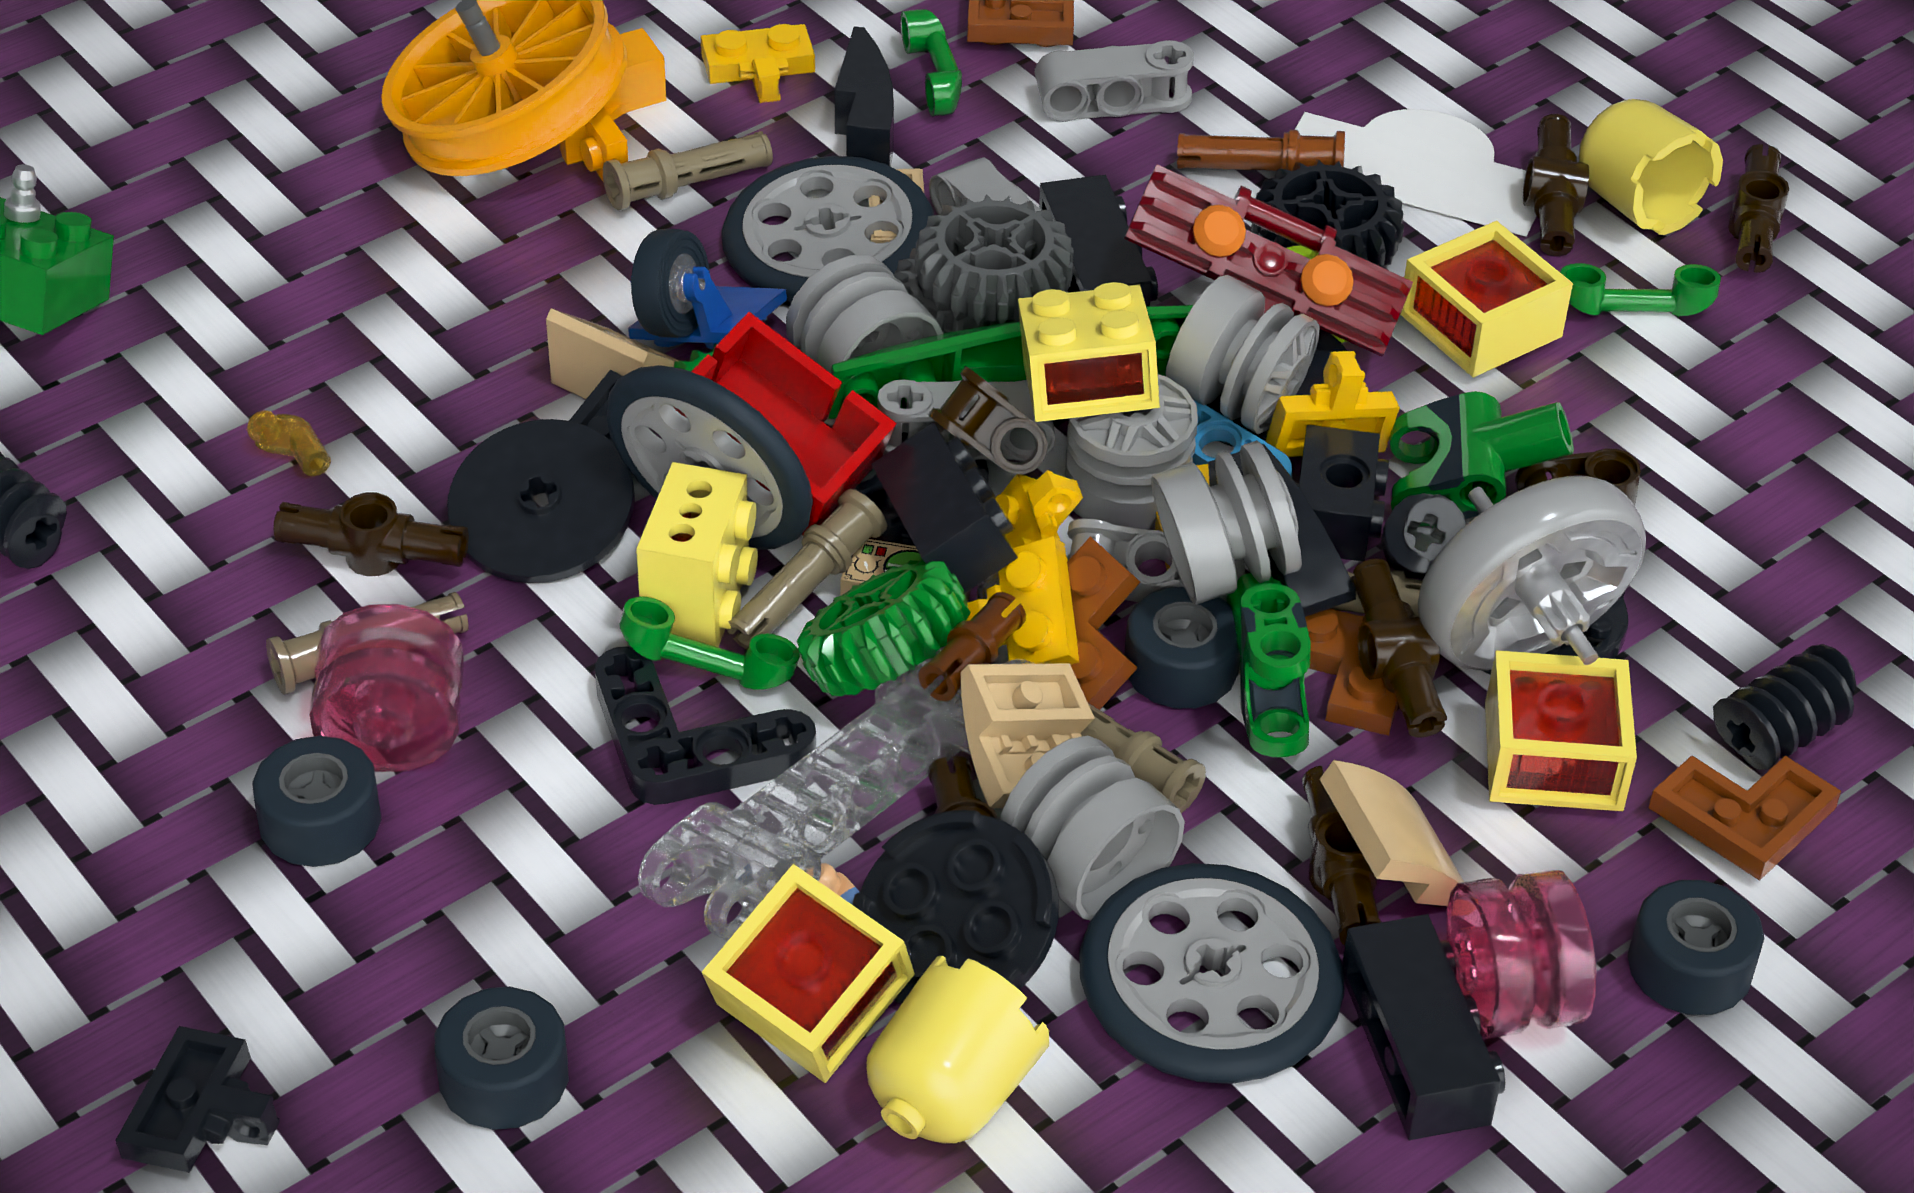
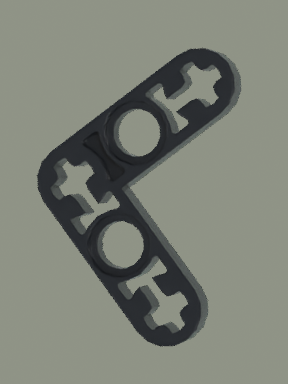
M626 646L606 651L598 658L595 664L597 697L627 783L633 795L644 803L653 805L669 804L794 775L805 771L815 760V723L808 715L801 711L792 709L775 710L679 732L652 660L638 654L632 647ZM620 676H627L630 682H634L635 692L625 695V688ZM636 717H648L658 722L656 727L646 732L631 731L624 726L629 720ZM782 739H788L791 745H785ZM752 745H757L758 754H752ZM717 749H730L740 755L736 761L722 765L712 763L705 758L710 752ZM688 759H693V769H688ZM653 768H661L664 774L656 775Z

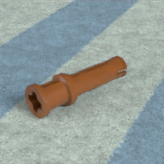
M1290 130L1289 132H1284L1283 138L1185 135V133H1179L1177 168L1267 171L1286 169L1292 171L1295 162H1300L1305 166H1313L1317 159L1324 165H1335L1340 160L1342 167H1344L1345 131H1337L1334 136L1300 135L1298 130Z

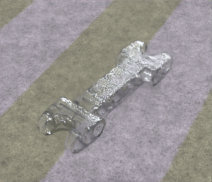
M944 647L940 648V649L936 652V655H937ZM933 658L926 659L917 665L916 670H909L903 673L895 681L889 680L880 684L875 691V705L734 810L718 802H708L675 824L652 845L642 860L638 882L643 896L663 907H675L685 904L698 896L711 893L706 901L704 910L705 925L709 932L728 941L792 864H795L819 881L821 875L820 859L927 778L929 766L934 760L946 757L947 761H949L960 751L971 755L964 723L961 688L956 696L947 702L936 700L930 696L931 692L944 680L942 675H939L925 690L922 688L919 682V671ZM1014 659L1011 661H1007L1003 664L1035 663L1028 661L1026 659ZM673 862L672 873L665 885L660 888L661 875L665 868ZM737 901L741 902L742 909L738 916L731 923L727 924L730 909Z

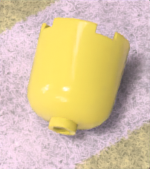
M1628 99L1607 107L1595 117L1586 129L1579 150V162L1589 165L1588 186L1640 228L1651 229L1659 235H1666L1680 230L1698 217L1703 208L1697 205V203L1705 194L1709 183L1716 187L1721 179L1723 158L1719 145L1699 129L1647 100Z
M937 956L876 1039L867 1056L868 1084L879 1105L883 1108L881 1116L886 1124L895 1132L908 1139H916L919 1136L939 1143H958L969 1140L980 1131L1049 1047V1030L1046 1024L1042 1022L1033 1027L1028 1018L1020 1011L1027 997L999 973L975 960L967 959L961 968L957 969L948 966L944 956Z

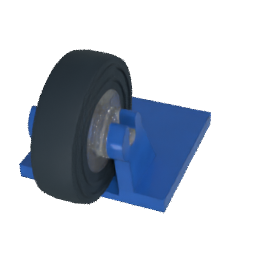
M681 229L655 230L649 233L641 242L632 267L631 295L638 321L628 328L629 338L654 340V344L659 347H671L684 342L705 343L707 348L712 349L714 343L718 344L748 312H751L762 322H765L767 316L787 300L786 289L715 286L710 276L706 252L696 235Z

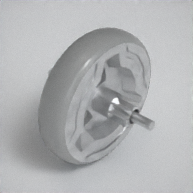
M1566 476L1547 480L1520 490L1494 505L1481 487L1471 490L1468 497L1480 515L1463 527L1440 551L1429 567L1419 592L1418 613L1420 621L1431 638L1440 647V654L1453 664L1467 669L1492 670L1496 650L1545 654L1549 650H1553L1565 643L1572 646L1584 665H1590L1595 662L1598 654L1583 632L1587 631L1590 625L1606 613L1626 591L1636 576L1645 554V528L1641 516L1632 501L1611 483L1589 476Z

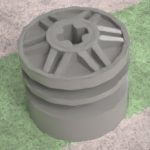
M849 255L828 263L810 276L794 296L786 316V336L790 343L830 373L832 364L886 347L944 334L937 320L915 297L908 294L903 283L894 277L891 270L884 263L869 255Z
M1229 275L1218 277L1205 289L1182 324L1170 352L1166 367V377L1185 388L1192 399L1203 406L1213 403L1221 395L1220 412L1223 416L1232 421L1241 418V423L1245 428L1260 434L1270 428L1279 397L1296 395L1302 385L1317 347L1320 326L1315 319L1305 314L1294 316L1292 309L1284 303L1273 305L1264 314L1265 297L1262 292Z
M1116 370L1096 375L1079 386L1070 401L1143 393L1137 370ZM1158 374L1160 408L1069 418L1065 477L1077 481L1083 499L1073 509L1077 515L1083 519H1096L1118 526L1155 530L1157 508L1152 491V475L1193 462L1192 456L1195 453V436L1198 425L1197 405L1185 388L1170 378Z
M1257 440L1241 445L1240 459L1243 476L1230 453L1227 451L1217 453L1215 458L1217 485L1209 487L1202 472L1193 462L1152 475V491L1164 536L1181 582L1194 605L1236 591L1237 575L1234 562L1236 560L1243 559L1248 570L1259 583L1269 581L1271 577L1267 550H1269L1278 570L1283 575L1298 571L1302 566L1301 550L1298 541L1299 527L1292 499L1281 474L1274 468L1265 448Z
M1088 735L1068 739L1046 752L1025 772L1011 791L1000 815L1001 821L1016 827L1021 832L1023 831L1033 841L1046 858L1053 872L1058 897L1082 919L1091 921L1111 895L1130 881L1171 865L1182 842L1185 824L1180 809L1149 782L1135 778L1130 765L1124 760L1116 758L1113 751L1101 740Z

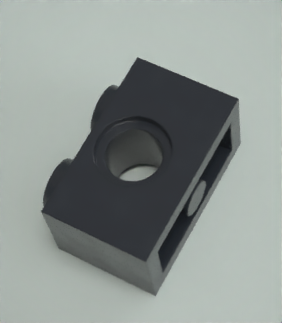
M1307 425L1299 488L1320 519L1340 558L1364 562L1368 537L1381 538L1385 501L1374 500V495L1385 496L1389 460L1378 459L1380 434Z

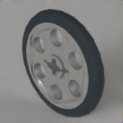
M847 156L807 158L782 165L760 176L741 191L728 210L722 228V246L733 270L749 286L753 288L786 289V302L792 303L794 296L810 276L828 263L849 255H869L884 263L894 274L897 270L898 261L910 258L911 250L916 248L919 232L927 226L928 216H933L934 210L922 189L906 174L884 163L861 157ZM816 189L831 192L821 198L805 196L809 191ZM871 195L879 196L884 201L882 204L874 207L858 205L860 201L868 199ZM772 216L788 218L787 221L778 225L762 223L763 220ZM876 230L892 231L897 235L895 239L886 243L869 241L873 231ZM782 252H794L799 255L797 258L785 262L772 259L775 255Z
M662 365L640 367L616 381L609 393L606 413L611 439L623 462L629 467L638 482L656 500L672 462L747 474V500L755 502L757 508L755 526L749 540V547L756 548L757 550L776 549L797 540L809 525L813 504L809 479L799 458L788 442L759 411L737 394L711 379L685 369ZM674 407L682 411L686 415V417L678 413L674 409ZM650 429L654 430L661 438L656 436ZM727 432L730 433L732 436H734L736 439H738V441H739L740 443H738V442H736L734 439H732V438L727 434ZM756 480L764 484L770 491L761 487Z
M1190 863L1160 868L1133 879L1103 903L1088 923L1080 947V980L1089 1007L1108 1035L1136 1059L1163 1073L1196 1082L1233 1084L1266 1078L1294 1066L1323 1042L1338 1019L1345 993L1343 963L1330 931L1315 911L1288 888L1258 873L1228 865ZM1235 910L1250 916L1255 925L1247 930H1232L1224 926L1218 917L1226 911ZM1170 914L1181 919L1187 928L1177 934H1165L1156 930L1149 921L1154 916ZM1272 957H1284L1296 964L1300 972L1292 977H1277L1270 974L1264 968L1262 962ZM1145 964L1156 969L1160 973L1161 979L1154 984L1140 985L1130 981L1125 976L1124 970L1131 965ZM1203 965L1209 971L1205 973L1199 972L1200 966ZM1219 968L1225 969L1224 976H1220L1215 971ZM1247 1008H1259L1271 1014L1276 1023L1267 1029H1253L1242 1023L1237 1014ZM1176 1012H1191L1204 1021L1205 1027L1197 1033H1183L1174 1029L1167 1019Z

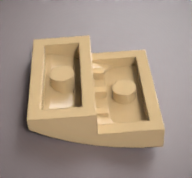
M1070 663L968 664L961 671L963 716L973 765L987 804L991 808H1004L1011 791L1025 772L1049 750L1068 739L1082 737L1081 732L1095 717Z
M1333 760L1320 778V781L1376 879L1402 881L1415 903L1468 908L1474 900L1473 895L1417 801L1409 791L1397 781L1378 771L1353 763Z

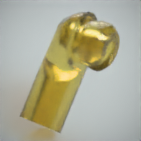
M267 410L258 411L250 418L247 424V432L259 449L267 453L295 457L303 472L309 476L321 475L329 468L331 457L311 425L305 419L288 414L275 415Z

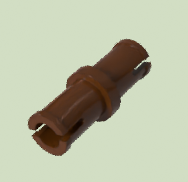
M1005 592L993 594L987 604L970 621H962L950 631L947 636V645L919 671V682L924 690L939 675L944 677V680L931 692L930 696L932 698L945 702L953 699L961 688V671L968 664H993L996 661L998 648L1016 630L1020 629L1026 621V613L1021 603L1006 618L1001 615L1016 599L1015 597Z

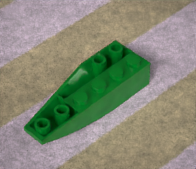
M1193 305L1146 307L1156 341L1157 371L1159 375L1166 376V367L1171 349ZM1020 322L997 324L935 335L886 347L832 364L831 374L843 383L828 415L829 419L837 418L845 397L852 390L879 409L877 405L878 393L885 384L903 379L916 382L961 381L960 372L965 365L987 382L1027 380L1023 364ZM1134 357L1044 367L1046 389L1050 393L1051 403L1070 401L1078 387L1096 375L1116 370H1137ZM905 397L901 398L900 408L906 409L907 399Z

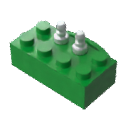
M22 164L17 165L12 174L14 187L11 189V197L7 199L0 197V321L44 335L109 300L114 235L91 228L92 220L85 214L63 212L55 216L41 211V205L35 199L36 191L34 187L36 186L37 176L34 167Z

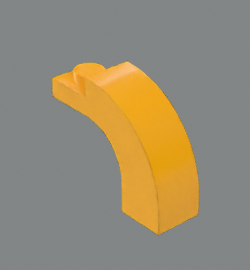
M643 28L620 34L627 50V65L615 93L587 124L559 143L562 157L567 165L584 161L587 169L590 172L596 171L602 181L603 166L606 161L616 159L620 163L628 162L627 139L614 120L630 111L666 101L664 56Z

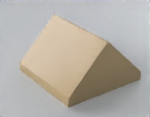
M552 308L546 318L551 383L584 399L588 398L609 370L624 376L640 367L657 365L674 367L675 361H680L605 326Z

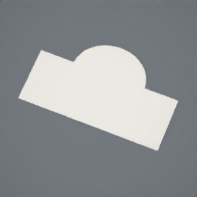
M1403 109L1382 114L1371 120L1365 127H1360L1305 112L1295 128L1303 136H1334L1337 131H1345L1344 167L1353 169L1357 166H1362L1364 175H1380L1381 184L1394 187L1395 198L1401 200L1403 204L1484 226L1497 220L1511 233L1527 237L1536 218L1534 207L1524 206L1523 185L1526 170L1494 162V148L1489 138L1476 126L1453 115L1432 110Z

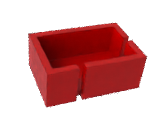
M748 312L715 346L712 357L708 354L691 371L711 379L737 394L759 411L788 442L799 458L810 482L813 504L809 525L806 530L811 525H821L839 506L838 500L840 495L848 489L854 490L873 469L871 464L882 457L897 425L896 422L853 390L845 397L833 427L830 428L824 422L828 418L843 382L751 312ZM674 407V409L678 413L686 417V415L682 411ZM727 432V434H728L732 439H734L736 442L740 443V442L738 441V439H736L734 436H732L730 433ZM756 480L761 487L770 491L764 484Z

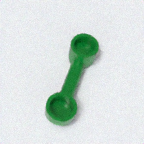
M929 10L902 11L900 19L901 35L906 53L928 51L936 69V72L927 73L925 76V95L929 113L932 117L953 114L957 109L961 95L962 72L957 67L947 42L944 28L939 19Z
M1583 263L1567 265L1560 271L1562 275L1573 283L1569 304L1589 315H1599L1601 311L1671 312L1677 316H1689L1707 309L1715 302L1721 282V276L1717 271L1697 264H1688L1677 268L1674 273L1672 289H1605L1606 274L1596 266Z
M634 597L629 599L624 605L619 622L621 632L627 643L638 654L647 659L657 661L665 658L737 679L743 687L752 690H765L777 687L791 679L795 673L800 652L791 641L775 634L756 635L750 640L746 655H742L671 634L675 615L669 606L657 599Z

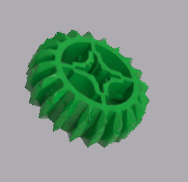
M910 560L901 567L892 566L884 573L877 576L872 575L867 581L859 585H852L851 590L842 596L833 598V602L829 606L818 610L815 618L806 623L796 641L801 658L804 661L802 664L811 680H816L822 692L830 693L831 696L857 695L864 689L874 690L884 682L889 680L895 681L903 673L909 670H916L917 665L926 659L934 658L936 652L947 645V636L958 623L967 620L971 612L965 600L964 590L954 573L951 574L946 564L942 561H931L926 564L924 560Z

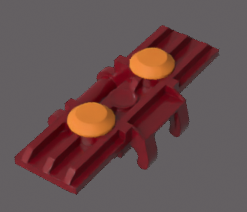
M1156 164L1124 237L1125 240L1214 281L1220 276L1229 275L1262 292L1265 297L1264 314L1273 305L1284 303L1292 309L1294 316L1305 314L1315 319L1320 329L1381 357L1384 355L1413 281L1336 247L1334 239L1337 229L1325 225L1323 229L1318 228L1251 197L1252 190L1240 186L1234 199ZM1243 219L1312 250L1310 257L1302 256L1276 242L1246 230Z

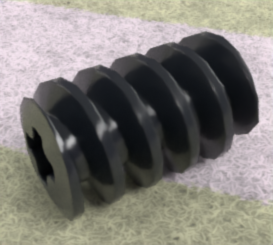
M0 452V553L8 557L17 567L31 569L42 566L53 556L60 544L61 530L67 515L66 504L57 494L50 493L44 484L40 481H35L27 471L19 469L13 460L4 457Z
M1422 493L1407 497L1394 507L1383 526L1381 544L1385 558L1395 570L1404 571L1407 577L1424 579L1429 567L1440 551L1466 526L1463 513L1453 501L1441 494ZM1422 522L1432 526L1430 536L1439 540V544L1431 543L1425 551L1414 548L1416 537L1407 533V530L1416 531Z
M1825 644L1812 645L1801 654L1791 657L1783 665L1774 667L1766 675L1757 677L1746 687L1739 688L1727 698L1720 699L1713 706V719L1718 733L1725 743L1732 747L1748 765L1758 770H1768L1779 761V758L1791 756L1797 751L1798 747H1806L1816 739V736H1824L1834 728V725H1842L1852 717L1854 710L1852 695L1856 688L1854 670L1848 658L1836 648Z

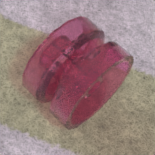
M375 604L343 613L325 628L317 646L315 662L316 682L312 689L309 713L312 734L314 736L341 738L361 748L374 764L375 772L409 771L433 763L451 749L459 732L461 712L459 693L463 686L464 672L462 643L448 624L427 611L400 604Z
M1556 869L1520 873L1511 882L1509 889L1502 880L1495 878L1456 884L1450 892L1447 907V941L1454 952L1457 969L1456 979L1463 995L1470 994L1477 1004L1481 1022V1036L1488 1039L1522 1033L1529 1026L1531 1018L1537 1025L1547 1029L1582 1024L1591 1015L1596 996V963L1592 935L1584 906L1574 884L1566 874Z

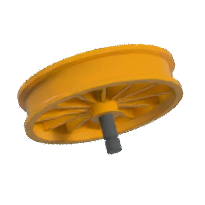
M462 0L457 4L456 8L441 16L417 35L397 57L383 84L382 106L391 123L402 132L403 142L409 155L420 167L427 171L447 176H471L490 173L522 163L551 149L587 124L605 106L618 88L627 65V50L619 32L613 25L608 23L607 9L602 0Z

